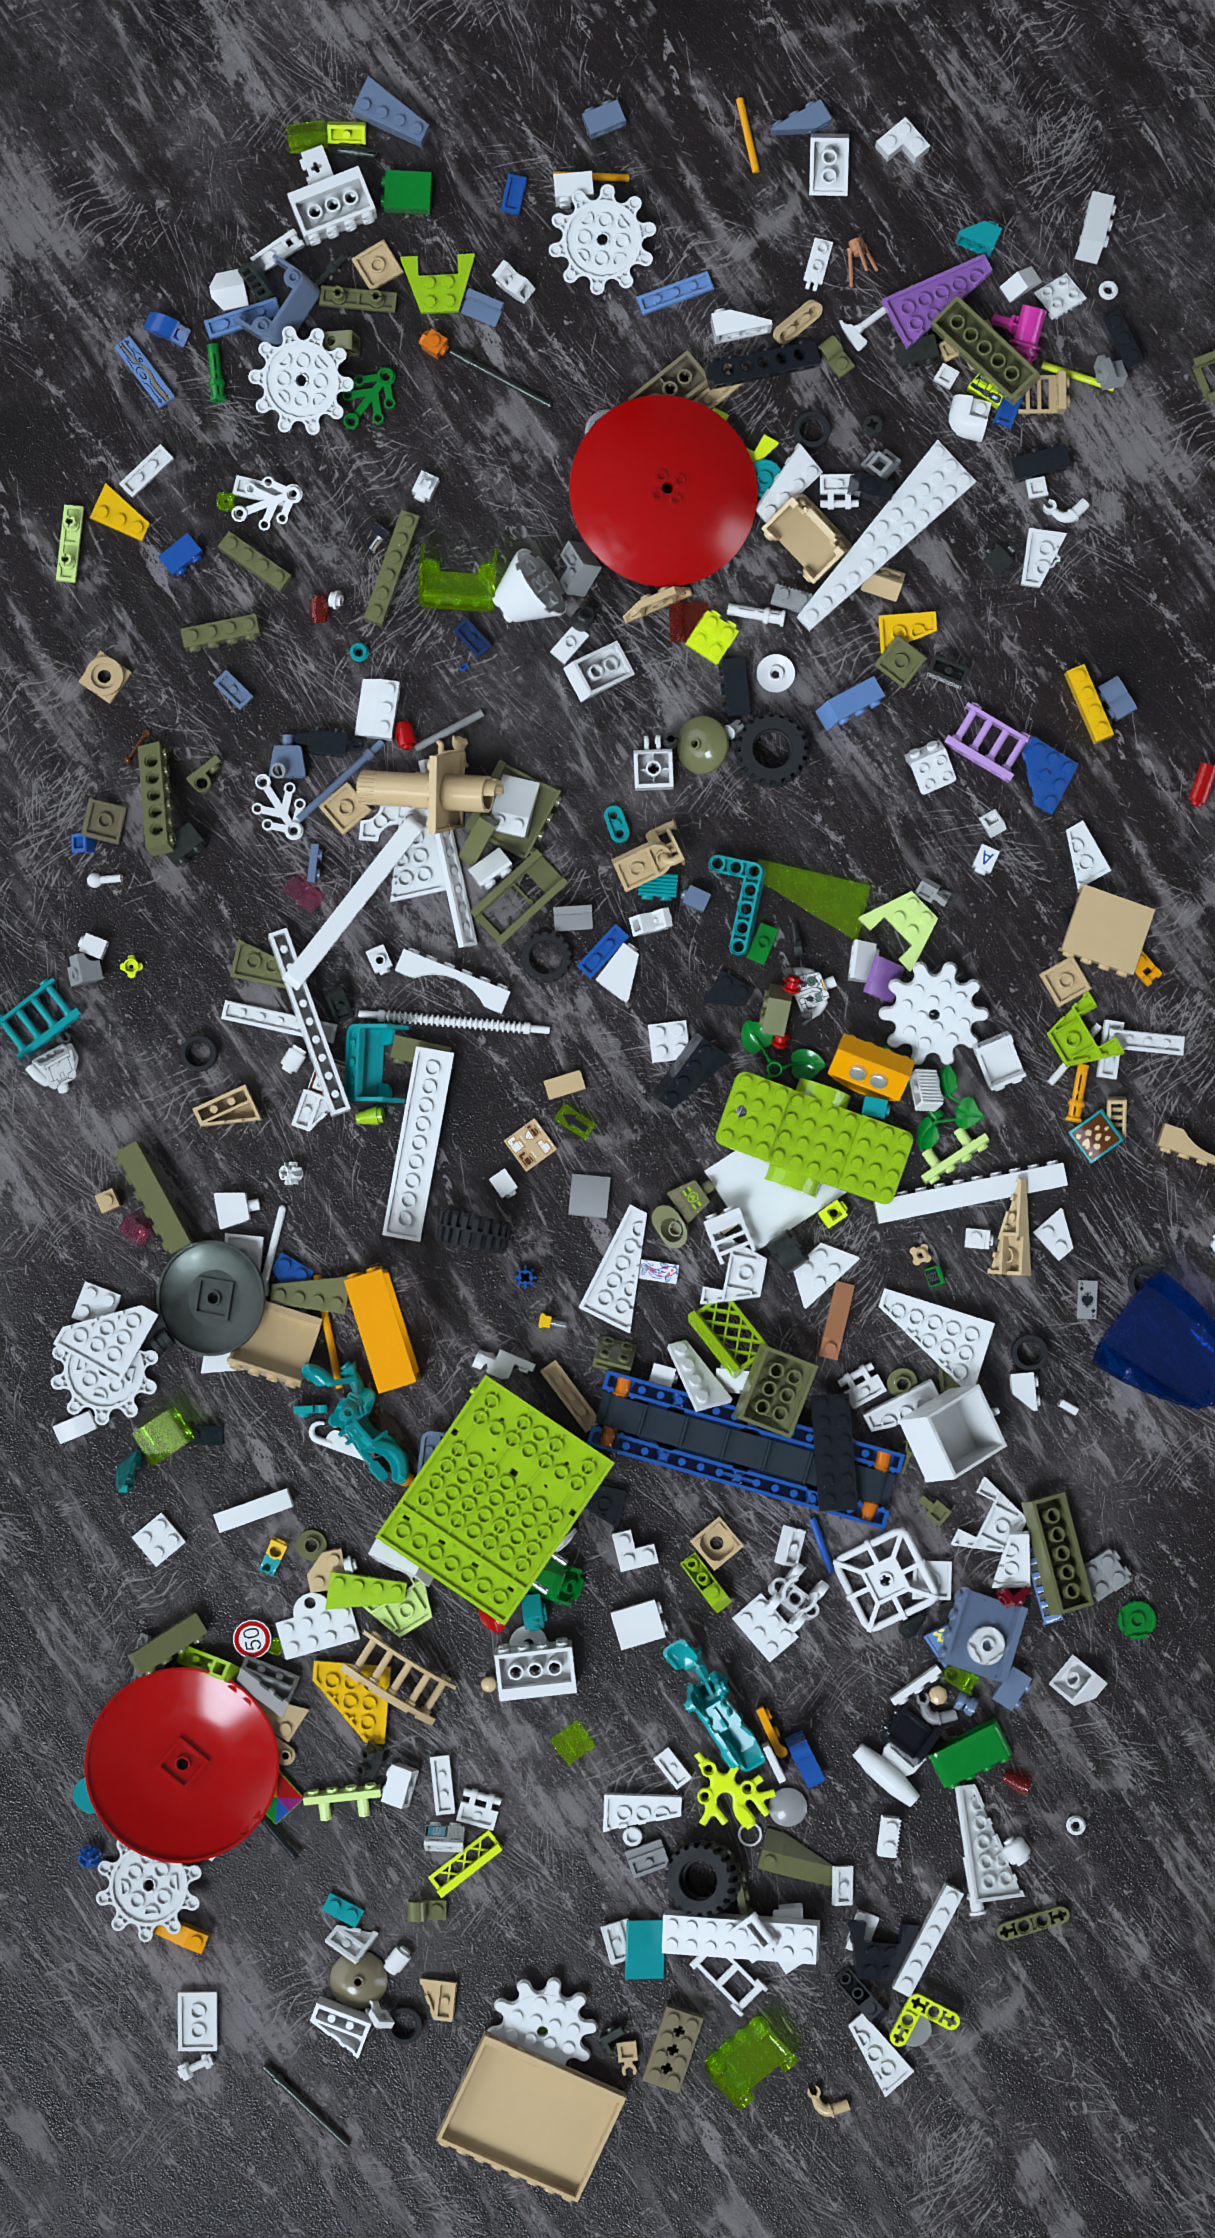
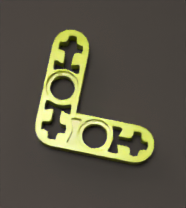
M913 1993L908 1997L890 2032V2040L895 2046L905 2045L920 2015L949 2030H954L959 2026L960 2018L957 2013L920 1993ZM918 1997L920 1998V2003L924 2005L926 2001L929 2002L925 2006L924 2012H922L923 2007H921L920 2005H916V2007H913L912 1999L916 2000ZM930 2007H938L939 2014L934 2017L928 2014ZM943 2010L946 2011L944 2013L946 2017L951 2018V2016H954L955 2024L951 2023L948 2025V2021L942 2018V2021H939ZM906 2014L913 2017V2021L909 2025H905L902 2022V2017ZM900 2024L904 2029L909 2030L907 2032L903 2030V2040L899 2039L896 2042L894 2034H899L901 2028L898 2025Z

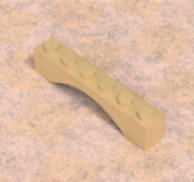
M1166 1123L1162 1125L1156 1146L1160 1147V1151L1168 1154L1171 1151L1179 1153L1178 1157L1189 1160V1157L1197 1159L1196 1163L1207 1166L1208 1163L1215 1165V1156L1199 1148L1188 1137L1184 1129Z

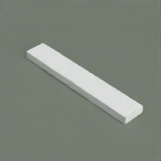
M225 1000L221 1019L303 1037L296 1015ZM320 1021L327 1042L334 1044L338 1025Z

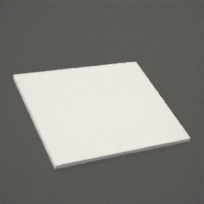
M737 1151L729 1154L704 1171L727 1207L734 1205L735 1208H740L756 1251L766 1246L769 1241L786 1229H792L847 1192L821 1184L817 1197L814 1198L810 1195L782 1187L775 1182L765 1180L769 1164Z

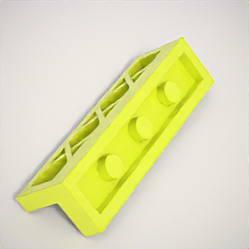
M487 1830L464 1848V1853L455 1855L428 1876V1878L442 1898L500 1853L503 1847L492 1832ZM489 1836L494 1845L489 1849L481 1848L482 1840ZM470 1849L478 1850V1857L474 1861L466 1860V1853ZM455 1861L463 1862L462 1870L459 1873L450 1872L451 1864ZM439 1873L448 1874L447 1882L442 1886L434 1879Z

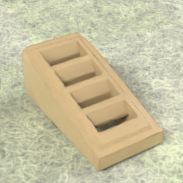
M1107 1097L1106 1114L1110 1120L1122 1119V1122L1112 1123L1115 1127H1122V1130L1118 1131L1123 1137H1126L1127 1099L1126 1097ZM1111 1104H1122V1106H1111ZM1111 1112H1122V1114H1111Z

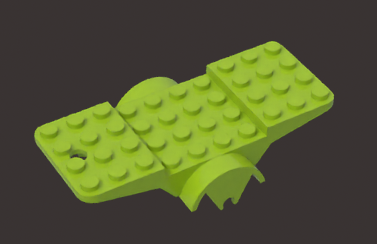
M740 1072L735 1077L715 1135L718 1144L769 1164L765 1176L767 1181L775 1182L782 1187L810 1195L814 1198L817 1197L820 1185L823 1184L880 1204H889L894 1199L913 1144V1136L908 1131L847 1110L851 1096L837 1089L800 1078L796 1090H793L749 1072ZM740 1105L746 1108V1114L743 1117L738 1116L736 1113V1109Z

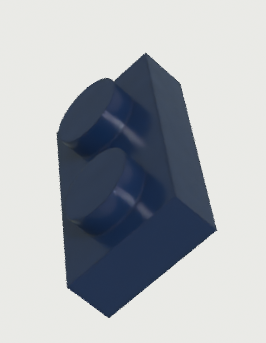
M467 617L452 630L477 659L492 647Z

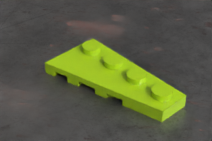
M331 1571L325 1610L405 1602L407 1582Z

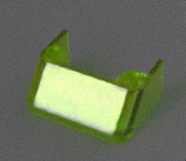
M421 543L419 558V604L425 608L479 612L493 610L495 604L492 598L495 596L498 549L494 548L493 563L481 564L478 568V574L440 571L438 561L425 558V544Z

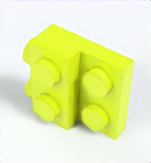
M707 610L700 618L685 645L717 665L739 631L736 630L737 626L733 622L721 620V615L714 610L709 612Z

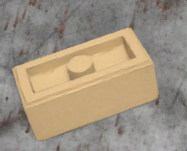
M580 1070L544 1081L549 1100L586 1089Z

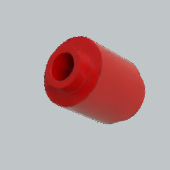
M409 721L396 723L394 725V733L398 748H403V751L413 749L417 741L412 725H410Z

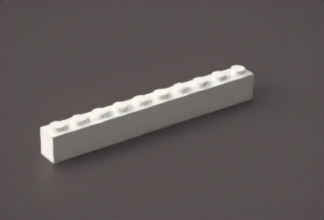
M287 928L268 934V939L282 978L297 959ZM284 981L330 1115L334 1117L348 1112L351 1108L306 981L298 991Z
M1058 1160L1046 1162L1047 1166L1039 1167V1164L1030 1165L1028 1170L1025 1171L1015 1168L1009 1170L1010 1174L1002 1175L1000 1171L991 1173L990 1178L983 1179V1175L971 1177L972 1181L964 1183V1179L952 1181L953 1185L945 1186V1183L934 1185V1189L931 1190L922 1187L915 1189V1193L908 1194L907 1191L897 1192V1196L889 1204L874 1202L877 1221L880 1224L1011 1197V1194L1015 1193L1017 1187L1016 1179L1027 1180V1193L1067 1186L1064 1164H1058Z

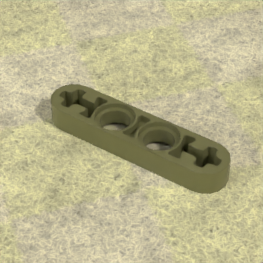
M1057 1905L999 1923L996 1933L1001 1940L1007 1941L1066 1923L1070 1917L1069 1911L1065 1906ZM1058 1910L1066 1912L1063 1915V1919L1054 1917V1922L1051 1923L1049 1912H1051L1052 1916L1057 1915ZM1045 1915L1047 1923L1045 1925L1037 1924L1038 1916ZM1022 1920L1029 1923V1927L1025 1931H1021L1018 1928V1924ZM1012 1923H1014L1015 1929L1018 1932L1014 1934V1931L1011 1930L1008 1931L1007 1936H1004L1003 1933L1000 1934V1931H1002V1927L1004 1926L1007 1929L1013 1928L1011 1925Z

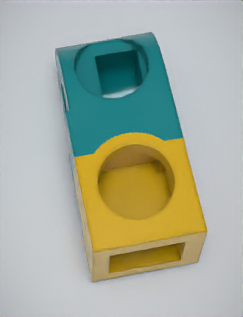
M274 1536L270 1541L259 1570L274 1576L289 1543Z

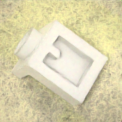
M966 1228L964 1247L989 1249V1246L993 1245V1234H990V1230Z

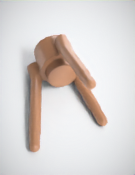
M861 237L850 240L848 242L850 248L846 249L848 253L849 285L851 288L853 287V254L854 257L861 258L865 271H868L864 257L866 253L874 270L878 271V267L868 250L867 244H864V240Z

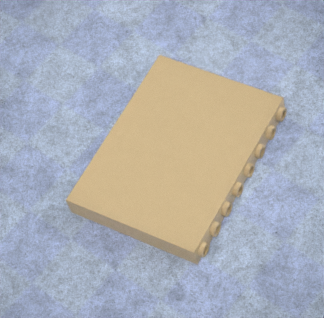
M485 2030L437 2131L436 2141L443 2147L448 2148L450 2146L455 2148L461 2155L468 2154L473 2156L477 2162L489 2163L492 2168L498 2171H507L510 2176L516 2179L523 2178L532 2186L536 2187L539 2185L550 2194L557 2193L568 2202L575 2201L578 2203L624 2105L626 2092Z

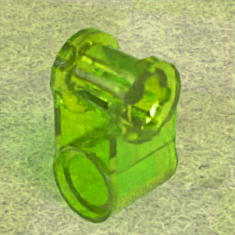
M947 1665L942 1669V1676L948 1683L972 1696V1690L976 1682L980 1681L981 1678L951 1665ZM950 1669H955L956 1676L949 1679L947 1672Z

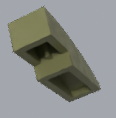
M482 813L464 843L459 858L472 866L477 864L500 822L486 813Z

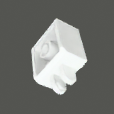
M656 735L655 738L656 750H649V738L644 736V750L633 751L635 791L669 790L674 787L672 749H661L660 735ZM653 765L659 769L655 774H651L648 771Z

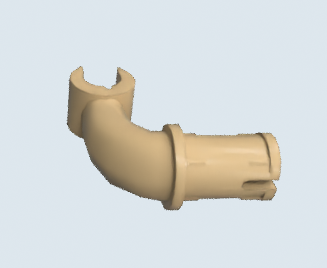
M815 2085L817 2089L816 2095H812L809 2088H807V2094L812 2099L813 2106L820 2115L834 2118L835 2115L850 2110L847 2099L833 2104H825L820 2098L821 2091L819 2087Z

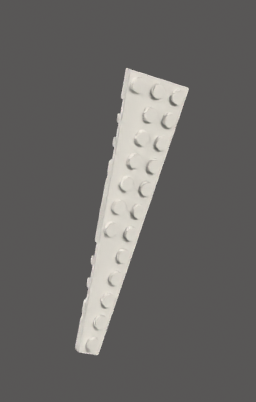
M938 440L892 496L891 501H888L798 614L797 619L809 632L976 483V480Z

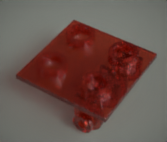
M675 602V604H669L670 643L687 641L700 618L707 611V603L682 604V602Z

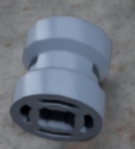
M961 1691L954 1702L953 1708L964 1711L970 1717L975 1711L979 1699L971 1698L967 1693Z

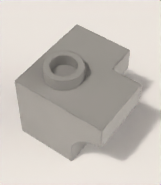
M1105 355L1097 356L1093 368L1096 373V381L1098 384L1100 383L1102 390L1124 387L1128 375L1122 360L1111 361L1110 357L1106 358Z
M887 449L882 453L880 451L876 453L872 450L861 463V467L871 475L887 480L899 466L901 460Z
M78 953L69 957L71 967L67 968L71 987L103 979L100 960L91 961L85 957L84 953Z

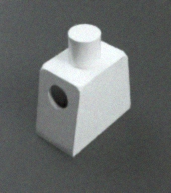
M214 1193L221 1230L251 1220L250 1212L260 1210L259 1199L248 1200L246 1193Z

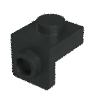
M615 2024L610 2025L605 2029L606 2032L600 2035L601 2041L599 2045L604 2053L613 2054V2049L609 2043L624 2034L621 2024L617 2026Z

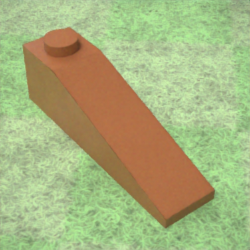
M836 1281L818 1356L834 1360L838 1359L855 1285Z

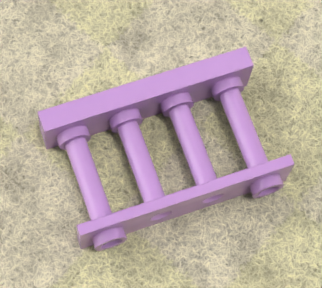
M968 702L965 706V709L969 710L967 716L956 734L952 735V737L948 735L943 744L1009 783L1014 775L1011 773V767L1023 747L1027 744L1030 735L1025 732H1017L982 711V707L977 703L972 702L970 704ZM977 715L984 719L985 723L972 745L966 746L962 743V737ZM994 725L1002 730L988 755L983 756L978 753V748L991 726ZM1008 735L1019 741L1005 764L1000 766L995 763L994 758Z

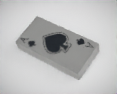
M1078 1280L1077 1319H1096L1098 1281Z

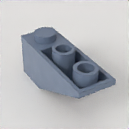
M821 99L817 102L813 100L806 104V108L800 112L799 110L792 112L788 119L784 121L781 119L775 122L771 128V135L817 133L831 124L832 117Z

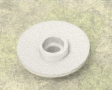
M769 655L758 665V682L769 692H782L788 689L794 681V666L783 655ZM777 671L779 677L774 678L772 672Z

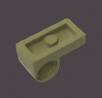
M830 336L817 347L819 354L839 379L855 368V365L844 353L842 345L835 336Z
M215 755L186 778L198 793L207 794L211 791L212 781L207 775L209 773L214 774L221 768V760ZM202 779L207 780V786L204 789L198 788V782Z
M408 1899L409 1922L447 1919V1899Z

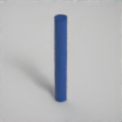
M813 1517L809 1519L827 1573L830 1574L835 1572L817 1519Z

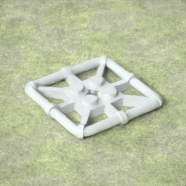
M904 1527L892 1529L872 1540L867 1539L863 1544L839 1555L832 1563L835 1573L847 1595V1601H850L860 1623L869 1633L871 1631H879L900 1620L908 1619V1616L931 1606L940 1597L937 1587L925 1565V1559H922L911 1535ZM898 1536L892 1555L879 1561L873 1547ZM902 1538H904L916 1562L904 1569L901 1568L896 1558ZM868 1550L874 1564L862 1569L847 1564L844 1561ZM842 1568L860 1574L866 1587L853 1592ZM919 1568L930 1592L910 1586L905 1574ZM883 1575H886V1577L891 1578V1580L889 1581V1585H886V1583H881ZM909 1591L928 1599L904 1610L897 1596ZM867 1592H870L875 1602L870 1621L867 1620L856 1598ZM892 1599L899 1613L874 1624L880 1605Z

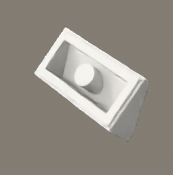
M783 1525L774 1560L775 1563L793 1567L799 1562L806 1530Z

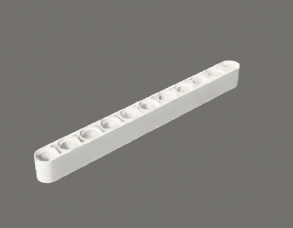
M410 815L407 817L282 979L297 991L417 839L425 828Z

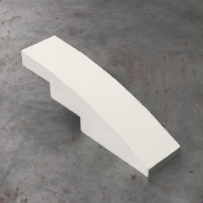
M286 1488L216 1513L213 1516L219 1533L294 1507V1503L289 1489Z

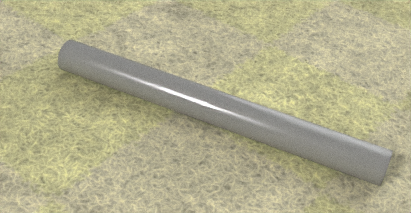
M478 710L415 744L416 751L418 752L437 740H441L484 717L482 710Z

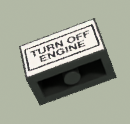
M934 654L926 676L961 690L970 669Z

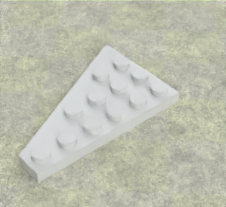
M884 1288L879 1307L961 1387L976 1385L995 1323Z

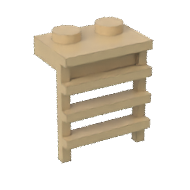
M1058 371L1056 375H1040V379L1036 382L1037 409H1030L1029 389L1025 393V409L1018 410V414L1025 415L1064 414L1067 409L1066 407L1070 406V396L1066 395V388H1069V376H1066V371ZM1041 380H1048V409H1041Z

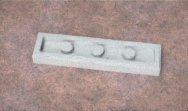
M1109 1029V1040L1116 1037L1123 1050L1184 1055L1185 1036Z

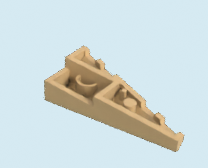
M1016 1179L1017 1187L1015 1193L1011 1194V1206L1009 1211H1006L998 1236L1000 1241L997 1250L993 1252L992 1257H994L992 1266L988 1268L987 1274L1031 1276L1026 1179Z

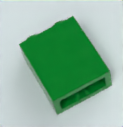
M386 170V176H382V187L385 188V194L381 195V206H384V211L386 213L430 215L432 172Z

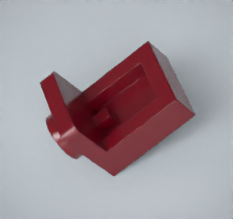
M1027 1586L1018 1589L1013 1594L1010 1593L1007 1587L996 1592L1000 1603L1006 1608L1016 1604L1019 1606L1027 1600L1026 1596L1031 1593Z

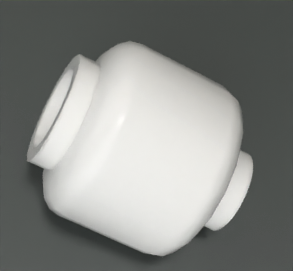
M1011 1836L1003 1842L1005 1846L1002 1849V1853L1010 1864L1020 1866L1030 1858L1031 1849L1022 1837L1014 1838Z

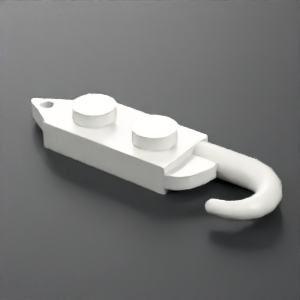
M316 1421L310 1426L309 1437L313 1442L364 1460L353 1443L345 1445V1442L348 1441L346 1434L339 1437L338 1433L340 1431L333 1430L328 1434L327 1438H323L315 1434V1428L319 1425H325L324 1421ZM368 1453L372 1459L382 1457L379 1454L375 1456V1453Z

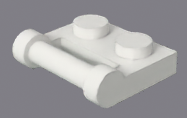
M755 1911L728 1932L752 1964L780 1943L777 1938H773L758 1919V1914ZM752 1922V1924L760 1932L763 1938L767 1941L766 1945L762 1943V1941L750 1928V1926L748 1925L749 1923Z

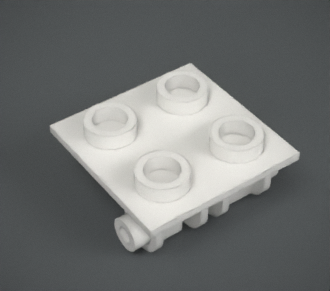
M1067 273L1034 292L1048 310L1051 320H1057L1063 313L1067 314V310H1073L1074 307L1079 304L1081 305L1082 301L1086 299L1085 295Z

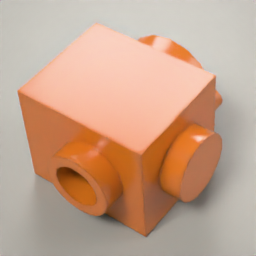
M432 328L430 331L427 329L419 340L422 350L437 360L449 348L448 339Z

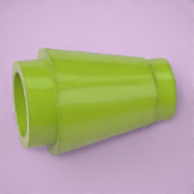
M378 1106L355 1114L357 1124L380 1125V1123L385 1122V1114L382 1107L378 1108Z

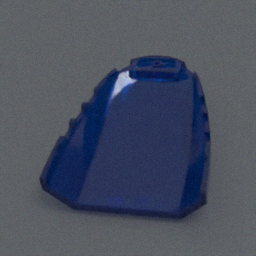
M1161 1270L1142 1284L1098 1342L1092 1362L1123 1383L1131 1385L1144 1393L1156 1396L1159 1399L1193 1409L1215 1407V1320L1180 1283L1164 1270Z

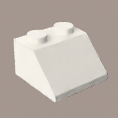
M856 939L853 941L848 974L849 981L866 983L875 955L879 956V949H876L875 943Z

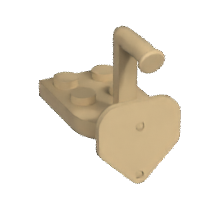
M675 819L648 831L646 834L647 843L611 859L625 892L663 875L671 866L679 863L685 864V859L670 831L672 829L677 830ZM667 832L671 842L664 844L658 836Z

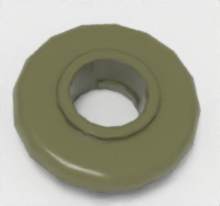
M896 1369L888 1377V1390L891 1394L897 1396L917 1386V1378L909 1369ZM900 1379L908 1381L905 1387H898L897 1382Z
M309 1530L299 1536L296 1547L297 1552L302 1558L313 1561L317 1560L321 1552L326 1550L327 1544L326 1539L320 1532ZM307 1541H316V1550H307Z

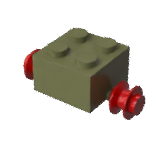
M793 974L784 977V981L787 984L783 986L770 984V989L765 990L763 1006L761 1008L759 1025L762 1026L761 1032L772 1034L775 1039L771 1040V1043L777 1049H785V1047L790 1045L787 1039H790L791 1035L787 1032L786 1025L792 996L801 992V988L798 985L803 984L800 977Z

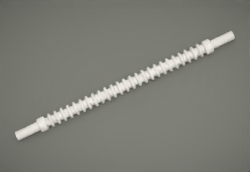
M381 1009L379 1011L359 1010L358 1015L359 1018L378 1019L381 1022L392 1020L393 1023L395 1021H398V1023L403 1021L405 1024L408 1021L409 1024L414 1022L415 1025L419 1022L420 1025L422 1023H425V1025L430 1023L431 1026L433 1024H436V1026L441 1024L442 1027L444 1025H447V1027L452 1025L453 1028L455 1026H458V1028L463 1026L464 1029L466 1027H469V1029L474 1027L475 1030L477 1028H480V1030L485 1028L486 1031L488 1029H491V1031L496 1029L497 1032L499 1030H502V1032L507 1030L508 1033L510 1031H513V1033L518 1031L519 1034L520 1032H523V1034H530V1032L549 1034L550 1026L531 1025L530 1022H524V1024L519 1022V1024H516L515 1021L513 1023H510V1021L505 1023L504 1020L502 1022L499 1020L494 1022L493 1019L492 1021L488 1019L483 1021L482 1018L481 1020L477 1018L472 1020L471 1017L470 1019H467V1017H464V1019L459 1017L457 1019L456 1016L453 1018L448 1016L446 1018L445 1015L442 1017L437 1015L435 1017L434 1014L431 1016L426 1014L424 1016L423 1013L421 1015H418V1013L413 1015L412 1012L410 1014H407V1012L401 1014V1011L399 1013H396V1011L390 1013V1010L385 1012V1010Z

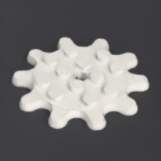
M605 184L601 187L600 195L596 200L588 199L582 191H575L571 198L575 206L574 212L571 215L556 213L552 217V224L562 230L563 237L559 242L549 246V253L552 257L563 256L568 259L569 266L563 274L564 280L568 283H573L580 276H586L591 283V292L596 295L604 291L605 283L609 279H615L621 287L629 288L633 284L630 268L634 264L649 266L653 261L651 253L642 248V241L644 238L655 234L656 226L652 222L641 223L637 220L636 213L642 204L639 197L632 196L625 203H619L614 197L615 189L610 184ZM600 234L607 236L605 244L597 242V237Z
M286 326L282 331L283 343L281 346L274 347L268 342H262L259 345V353L265 358L266 364L261 370L250 371L248 376L251 383L259 384L264 389V396L257 401L256 409L260 413L276 410L280 416L278 428L281 432L290 431L294 422L301 421L305 424L307 432L315 435L320 431L319 418L323 414H328L334 419H340L344 414L343 408L337 402V395L342 391H351L354 387V381L350 377L341 376L338 371L339 364L346 359L347 353L343 348H336L333 351L325 350L323 347L325 335L323 330L319 328L313 329L308 339L301 340L292 326ZM300 375L305 376L307 380L304 386L298 383Z
M917 962L913 966L914 978L911 982L904 983L899 979H892L889 982V990L896 995V1002L892 1006H884L879 1010V1017L882 1020L892 1021L896 1025V1029L888 1037L887 1043L892 1048H897L902 1044L910 1045L912 1047L911 1059L915 1061V1065L924 1063L926 1056L930 1053L938 1054L944 1065H951L955 1060L953 1050L956 1045L963 1044L968 1048H972V1045L979 1043L978 1037L971 1030L972 1024L976 1021H984L989 1017L987 1008L975 1006L972 1002L973 995L980 990L981 985L976 979H971L966 983L958 982L955 978L957 966L953 962H946L938 974L930 973L924 962ZM933 1009L939 1011V1017L936 1019L929 1017V1012Z
M58 1346L52 1351L53 1357L64 1364V1371L51 1379V1386L56 1390L68 1389L71 1392L72 1398L67 1405V1410L70 1414H78L84 1407H90L94 1410L95 1421L99 1425L107 1424L110 1412L117 1408L121 1409L127 1417L136 1416L138 1413V1408L134 1402L136 1394L140 1392L153 1394L157 1389L156 1383L145 1376L147 1366L153 1365L158 1361V1354L153 1350L141 1351L139 1349L121 1382L109 1375H102L95 1367Z
M117 1841L116 1846L120 1852L119 1860L114 1863L102 1861L98 1865L99 1873L109 1879V1887L104 1891H100L96 1896V1901L99 1905L111 1904L116 1908V1916L111 1923L112 1928L115 1931H121L126 1925L130 1923L135 1924L138 1927V1936L142 1942H148L152 1939L153 1930L158 1925H163L171 1934H177L181 1930V1924L177 1917L178 1912L181 1909L193 1911L200 1905L199 1899L189 1893L188 1886L190 1882L201 1877V1869L196 1865L187 1867L182 1863H169L150 1859L134 1852ZM147 1880H152L154 1883V1889L151 1891L145 1888Z
M552 1977L547 1981L546 1987L540 1991L535 1990L530 1981L522 1979L517 1983V1990L519 1992L517 2000L508 2001L504 1998H498L494 2003V2008L503 2015V2022L500 2025L489 2027L487 2031L566 2066V2062L570 2058H576L580 2061H587L590 2058L591 2052L582 2044L581 2040L584 2035L596 2032L598 2024L594 2019H584L580 2016L579 2011L587 2001L586 1995L577 1992L571 1997H564L560 1992L561 1981L557 1977ZM544 2026L548 2029V2032L540 2035L537 2029Z

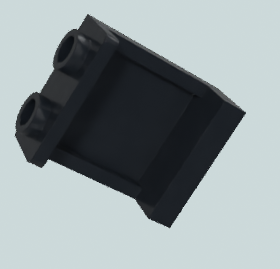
M904 1704L901 1707L898 1705L891 1714L893 1715L891 1721L888 1720L881 1728L883 1732L880 1738L916 1766L923 1762L942 1734V1731L937 1727L932 1730L907 1710L908 1704Z

